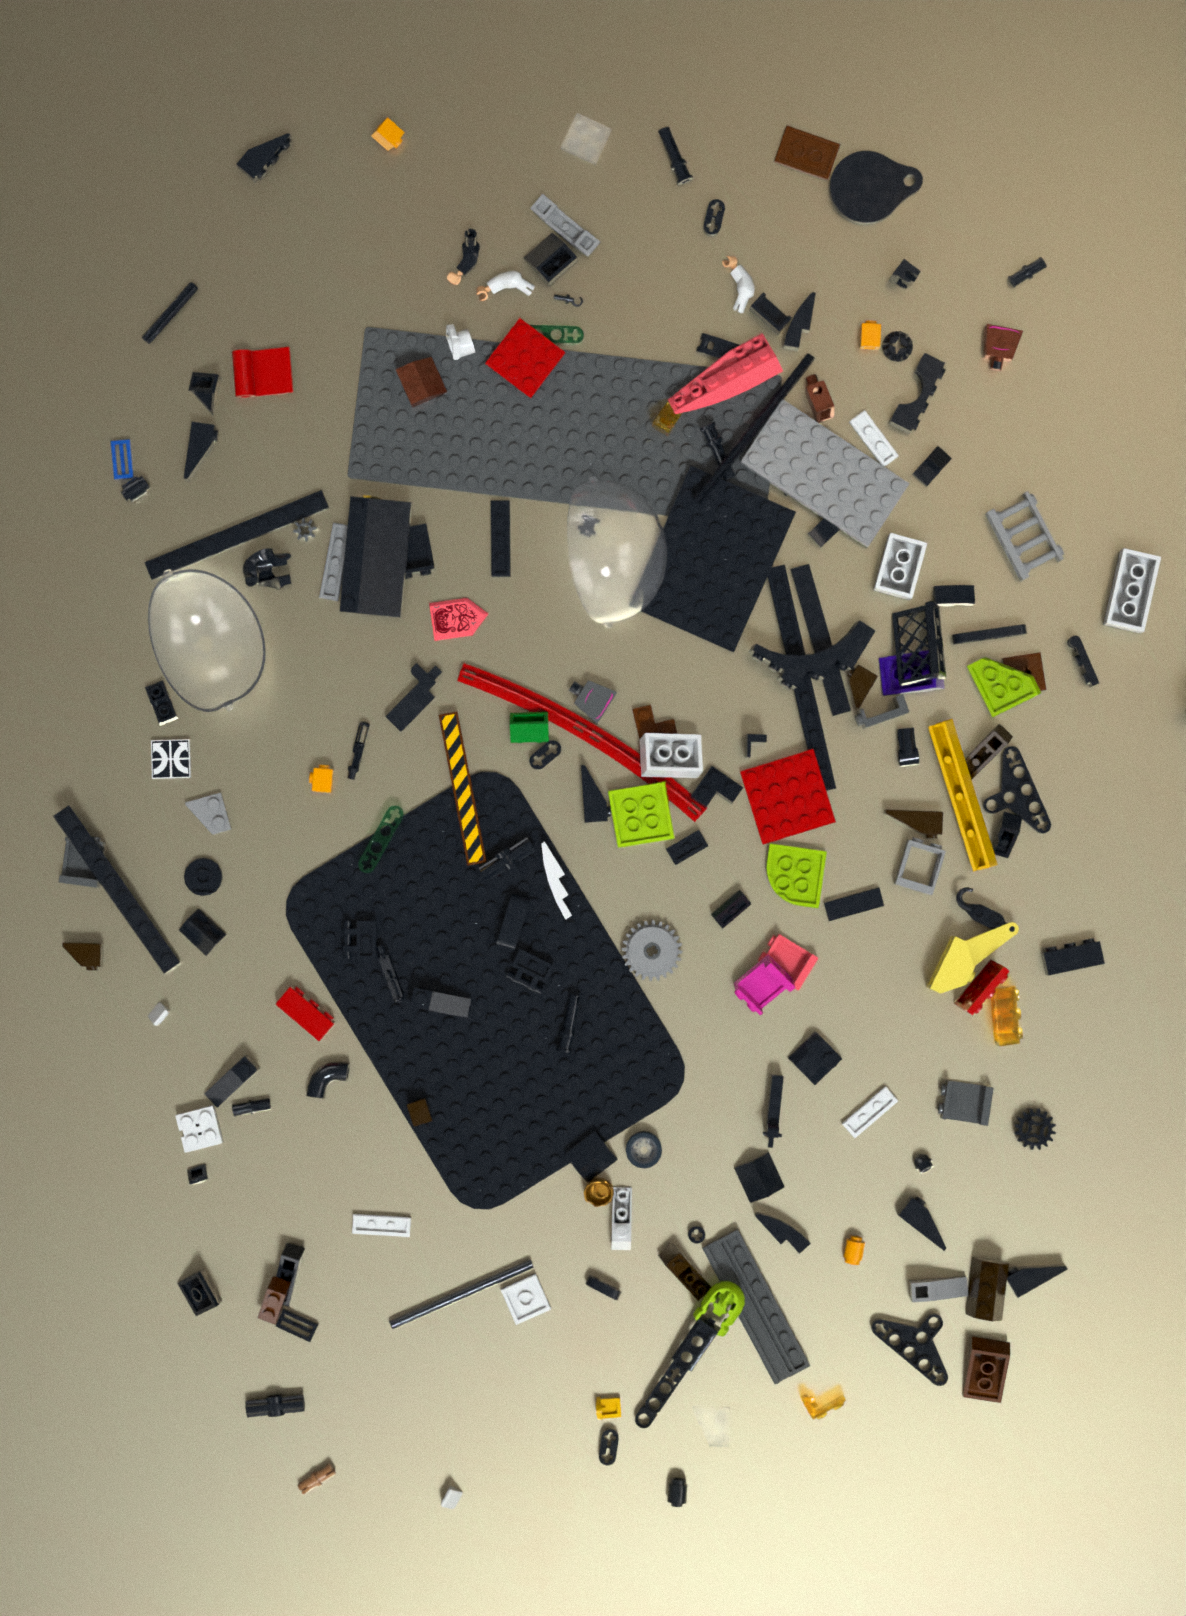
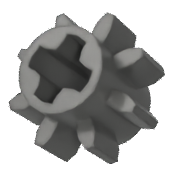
M302 517L301 523L295 522L298 529H294L293 532H298V540L301 537H305L307 542L308 536L315 537L312 530L317 529V527H312V519L309 522H305V518ZM308 525L310 532L302 534L300 526L305 527Z

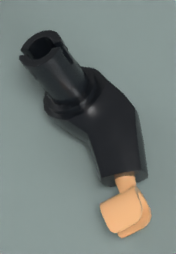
M468 229L464 233L465 242L462 244L463 259L456 267L458 270L457 274L451 271L447 276V280L454 285H458L461 281V276L464 275L466 277L477 265L480 245L476 241L477 232L474 229Z

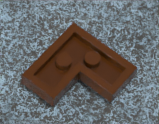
M651 705L632 709L639 740L645 733L677 734L674 719L655 723Z

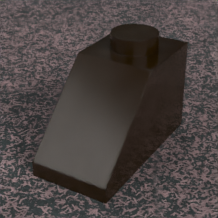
M859 664L847 674V677H849L847 683L853 706L856 710L860 708L878 678V675Z
M62 943V947L80 966L86 967V970L98 971V967H103L104 944Z

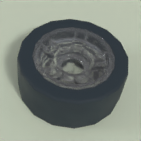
M641 1131L635 1133L626 1144L627 1158L637 1168L646 1169L654 1166L662 1155L659 1139L650 1132ZM643 1146L648 1149L644 1154L640 1151V1148Z

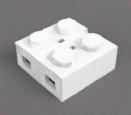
M214 1105L175 1115L179 1131L183 1130L184 1136L181 1137L185 1153L224 1142Z

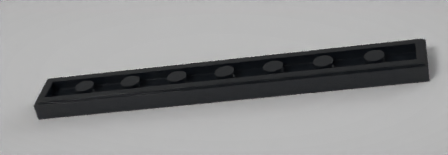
M810 565L790 569L815 654L833 645ZM836 663L833 664L825 679H822L832 716L851 711L840 670L835 666Z

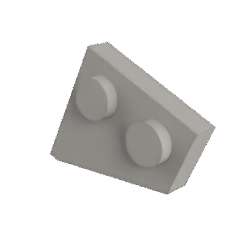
M222 793L185 803L212 835L232 830Z

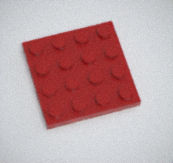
M814 749L740 771L763 845L836 822Z

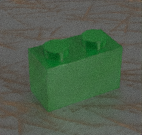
M548 712L510 713V743L549 742Z

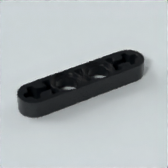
M1026 624L954 634L952 635L953 645L1027 634Z

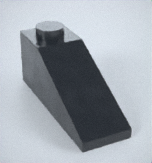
M191 423L184 479L186 481L191 480L214 447V442H218L219 430H216L217 427L213 424Z
M581 765L585 823L608 822V817H611V806H607L606 800L586 766Z
M414 987L410 1007L467 1018L471 999Z
M245 1055L205 1095L218 1108L260 1068L248 1055Z
M910 1196L897 1215L945 1251L946 1246L928 1209L924 1206L926 1202L918 1196L915 1199Z
M286 1243L281 1254L276 1275L278 1278L291 1282L284 1305L288 1307L292 1299L305 1251L304 1247Z
M1064 1264L1020 1266L1018 1268L1014 1266L1008 1270L1007 1282L1015 1296L1019 1298L1068 1269Z

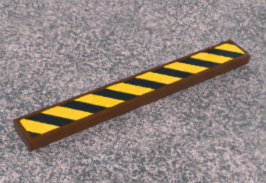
M458 711L440 714L439 720L467 865L485 863L487 861Z

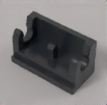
M903 259L889 281L896 283L903 289H907V285L903 284L902 280L907 283L915 282L921 271Z

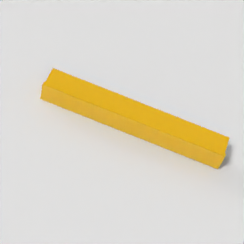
M953 719L929 726L931 738L973 872L996 866L998 863Z

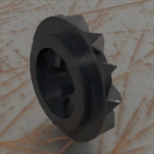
M893 331L883 341V352L892 361H904L912 353L913 341L908 334L902 331ZM898 339H900V345L903 348H900L896 354V348L890 344H896Z

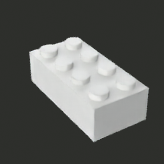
M1125 548L1120 550L1103 625L1140 634L1145 631L1160 565V556Z

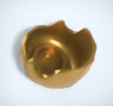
M594 1178L587 1183L584 1190L585 1201L591 1203L594 1207L606 1206L612 1201L614 1195L612 1184L603 1178Z

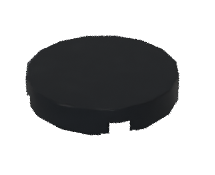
M199 858L187 866L184 880L187 888L192 893L207 896L219 889L222 884L223 874L220 866L215 861Z

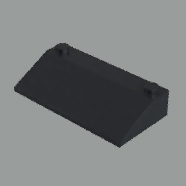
M350 496L340 612L402 617L412 502Z

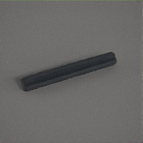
M189 282L143 334L142 339L146 343L151 344L195 294L198 287L194 283Z

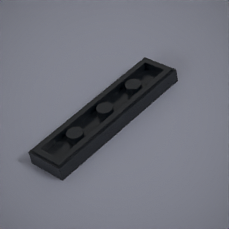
M491 500L492 577H511L510 500Z

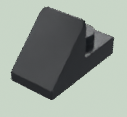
M937 446L912 475L927 487L952 458Z

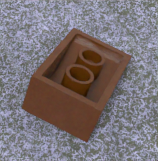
M972 1336L963 1397L1001 1403L1010 1360V1342Z

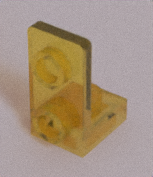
M806 1393L800 1397L813 1420L824 1418L829 1410L841 1408L844 1405L843 1402L846 1401L844 1395H841L816 1410L818 1404L813 1396L809 1398Z

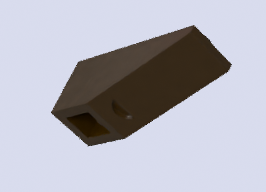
M673 1243L658 1254L664 1265L698 1301L707 1294L711 1286Z

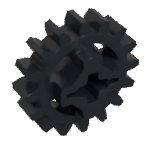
M1029 1108L1028 1114L1023 1111V1117L1016 1118L1019 1124H1014L1018 1128L1014 1134L1020 1136L1017 1139L1018 1142L1024 1141L1023 1147L1029 1144L1030 1150H1033L1034 1146L1041 1150L1042 1144L1048 1147L1047 1141L1053 1142L1050 1136L1051 1134H1056L1052 1130L1056 1124L1050 1123L1053 1117H1046L1048 1112L1044 1111L1040 1114L1039 1108L1035 1112ZM1038 1116L1042 1120L1034 1121L1031 1117ZM1024 1122H1025V1123H1026V1130H1025V1131H1022L1023 1124H1024ZM1032 1125L1039 1126L1037 1133L1031 1132L1033 1130ZM1047 1127V1133L1044 1136V1128ZM1031 1137H1035L1038 1141H1037V1142H1031V1141H1028L1027 1139H1028V1138L1030 1139Z

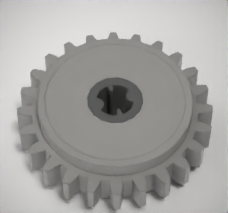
M652 920L651 925H648L647 921H644V926L638 923V929L631 928L632 935L626 934L629 939L628 941H623L626 944V948H622V951H625L626 955H623L622 958H627L628 960L625 966L631 965L629 971L635 970L636 977L641 974L642 980L646 976L649 977V981H652L653 977H656L657 981H659L660 975L667 978L666 972L672 974L671 968H678L675 962L681 961V958L677 957L678 954L683 952L678 950V947L682 946V943L676 942L679 936L674 937L675 930L673 929L669 932V925L662 927L661 921L658 925H655L654 920ZM652 945L656 946L657 954L649 956V952H646L647 948H651Z

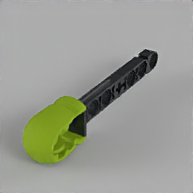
M721 1281L714 1284L701 1301V1307H697L693 1313L694 1318L697 1320L672 1356L674 1361L646 1400L645 1405L643 1404L637 1413L635 1422L638 1427L647 1428L652 1424L658 1415L657 1413L661 1411L687 1371L694 1369L716 1335L723 1337L727 1334L729 1326L733 1325L745 1305L743 1291L738 1285L730 1281ZM719 1296L720 1301L717 1303L715 1301ZM710 1302L714 1306L713 1312L719 1317L722 1314H727V1312L729 1314V1317L725 1318L722 1322L721 1328L715 1324L716 1321L711 1317L706 1318L702 1315L708 1310ZM728 1305H731V1308L728 1311L726 1308ZM693 1337H701L703 1344L695 1346L692 1342ZM689 1352L692 1355V1360L685 1362L682 1359V1353ZM671 1369H680L679 1374L681 1376L676 1375L673 1381L670 1380V1377L673 1374V1371ZM668 1383L671 1387L670 1392H662L660 1385ZM653 1398L658 1399L660 1407L652 1408L650 1400ZM641 1414L649 1416L647 1424L640 1422L639 1416Z

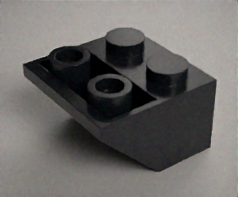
M553 233L548 235L524 257L525 261L548 286L553 284L577 262V256Z

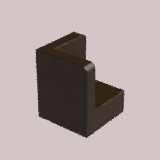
M426 1098L407 1104L413 1126L433 1120Z

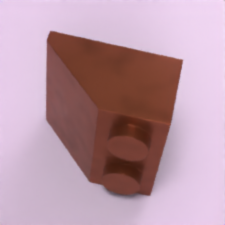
M432 357L414 361L396 369L412 408L447 393Z

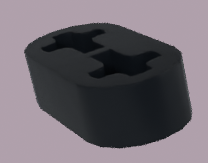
M719 199L712 200L708 205L703 230L708 236H716L721 229L725 205ZM715 204H718L719 208L722 209L717 212V216H713L714 209L711 208L715 207ZM713 219L715 220V227H717V229H714L713 232H710L709 227H707V225H710Z
M550 740L530 757L531 767L541 770L561 753L560 743ZM550 744L553 746L557 745L556 754L553 752L548 756L545 754L549 750L548 746ZM544 754L545 758L541 761L542 765H533L535 761L533 758L535 756L540 758Z
M589 1275L585 1283L587 1286L614 1300H618L622 1293L618 1288L592 1275Z
M613 1428L605 1429L601 1435L599 1460L606 1466L612 1465L617 1455L619 1435ZM609 1432H612L613 1436L616 1437L611 1440V1445H607L608 1439L605 1438V1435H608ZM607 1448L610 1449V1455L613 1456V1458H609V1461H605V1457H602V1454H606Z

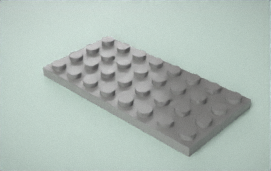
M781 400L780 404H778L779 406H777L778 408L774 410L775 412L772 413L740 463L823 519L835 525L865 547H869L910 483L785 400Z

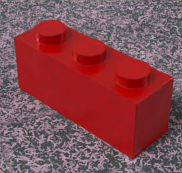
M290 986L275 1005L315 1039L321 1041L334 1026L335 1022L332 1021L334 1017L327 1011L323 1013L319 1010L318 1007L320 1005L313 999H306L303 996L305 993L299 987L293 988Z

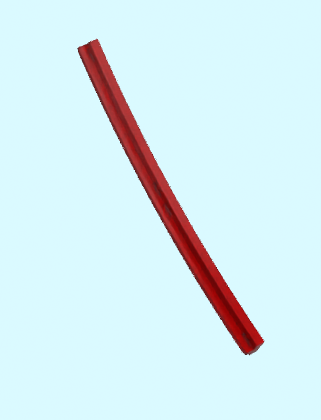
M463 663L458 682L499 697L529 712H548L549 722L600 750L647 784L665 781L668 800L692 821L696 822L707 809V807L704 808L690 798L692 794L671 777H641L640 754L595 724L529 689ZM465 670H468V671H471V672H473V673H476V675L471 674V673H468V672H466ZM465 675L467 677L473 678L474 680L467 679L463 676ZM576 721H578V722L582 723L583 725H585L586 728L583 727L582 725L576 723ZM573 726H575V727L579 728L580 730H582L583 733L580 732V731H578L577 729L573 728ZM592 731L597 732L598 734L602 735L603 737L598 736L597 734L593 733ZM591 735L592 737H594L595 739L599 740L600 742L595 741L594 739L590 738L589 736ZM693 802V803H694L697 807H699L701 810L699 811V810H698L694 805H692L691 803ZM688 806H689L695 813H697V815H695L692 811H690V810L688 809Z

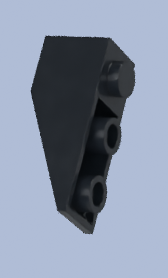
M287 133L248 149L237 162L238 169L255 183L258 179L262 180L267 174L266 170L268 167L275 165L280 158L278 155L283 150L286 151L292 144L291 135Z

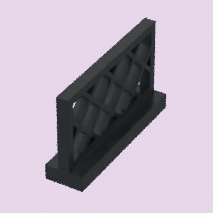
M933 601L925 602L924 606L892 613L899 685L905 686L935 678L939 680L946 679L940 607ZM925 611V618L922 622L916 621V616L920 612ZM907 616L909 619L902 628L899 625L898 618ZM914 621L919 626L914 631V633L911 634L907 631V629ZM922 628L927 631L923 641L916 637ZM906 632L911 637L906 642V644L903 645L900 641V638ZM914 639L920 642L915 652L908 648ZM926 646L929 653L923 659L918 654ZM906 650L912 653L907 663L902 661V656ZM918 657L922 662L915 670L910 665ZM928 664L931 674L922 675L920 671ZM908 668L914 671L909 679L904 680V673Z

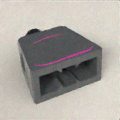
M589 680L584 687L574 681L569 689L571 693L578 696L574 704L596 724H598L617 692Z

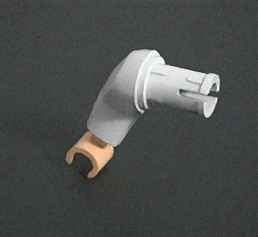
M727 256L730 262L723 260L722 264L724 267L733 269L730 274L737 283V291L739 293L733 309L735 311L738 309V312L744 313L749 298L754 296V283L752 277L743 266H737V258Z
M508 271L500 273L487 281L488 286H479L476 290V295L484 293L479 297L480 301H484L487 299L489 291L495 294L504 288L511 289L516 287L529 296L532 292L526 289V287L534 290L535 286L523 279L521 273Z

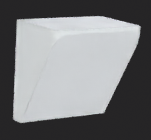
M159 1002L150 1012L148 1018L155 1026H158L170 1013V1010Z
M450 1486L441 1501V1506L454 1509L463 1492Z

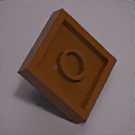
M1041 652L1002 658L1004 665L1032 675L1040 691L1047 690Z

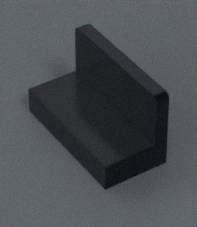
M746 735L745 759L751 757V744H765L767 742V735Z
M197 909L179 929L205 956L226 936L200 909Z

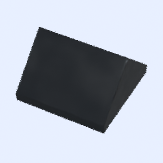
M769 1152L734 1167L750 1203L767 1198L785 1187Z
M204 1268L177 1283L195 1316L217 1307L222 1302Z

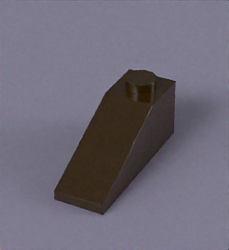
M998 724L965 758L971 780L1013 738L1002 725Z
M884 810L885 815L920 834H926V838L937 839L938 835H942L943 812Z

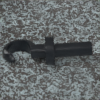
M554 294L555 300L565 301V304L571 302L573 306L579 307L583 303L582 297H579L581 302L577 305L574 303V298L568 294L566 296Z

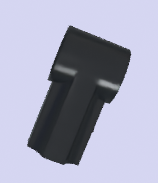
M914 728L897 729L899 766L919 765L918 748H916Z

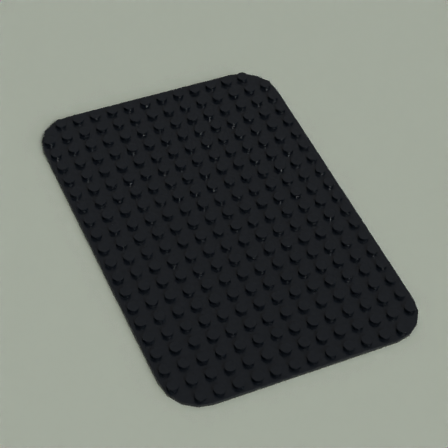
M479 772L471 775L470 778L486 861L489 862L495 858V855L508 847L511 848L525 838H528L536 850L534 853L521 860L518 865L510 870L502 872L487 882L479 870V867L487 862L467 865L453 787L451 786L302 877L292 887L286 900V918L290 929L450 1192L460 1203L473 1209L489 1210L505 1204L570 1164L564 1153L594 1130L606 1142L667 1105L678 1095L685 1076V1064L679 1049L632 972L629 971V967L625 966L626 962L521 790L510 778L497 772ZM543 842L546 843L565 874L559 880L568 893V896L562 899L572 914L567 919L564 918L557 905L548 882L541 845ZM512 893L530 899L514 952L496 947ZM344 921H351V928L357 929V921H376V947L384 945L386 952L389 953L404 996L403 1001L399 1003L393 1002L378 959L377 948L376 960L356 959V952H351V959H343L342 946L344 934H342V928H344ZM351 934V946H357V934ZM519 949L554 965L547 982L545 983L541 980L537 982V985L543 988L540 995L527 991V988L519 984L516 986L512 984L511 980L506 978L509 971L514 974L518 971V969L512 967V963ZM524 972L521 976L522 978L530 982H532L534 978L533 976L528 975ZM414 987L470 998L471 1003L468 1017L410 1007ZM569 995L581 997L574 1031L576 1038H574L572 1045L573 1054L556 1051L561 1037L559 1033L563 1030ZM426 1098L433 1120L413 1126L407 1104Z

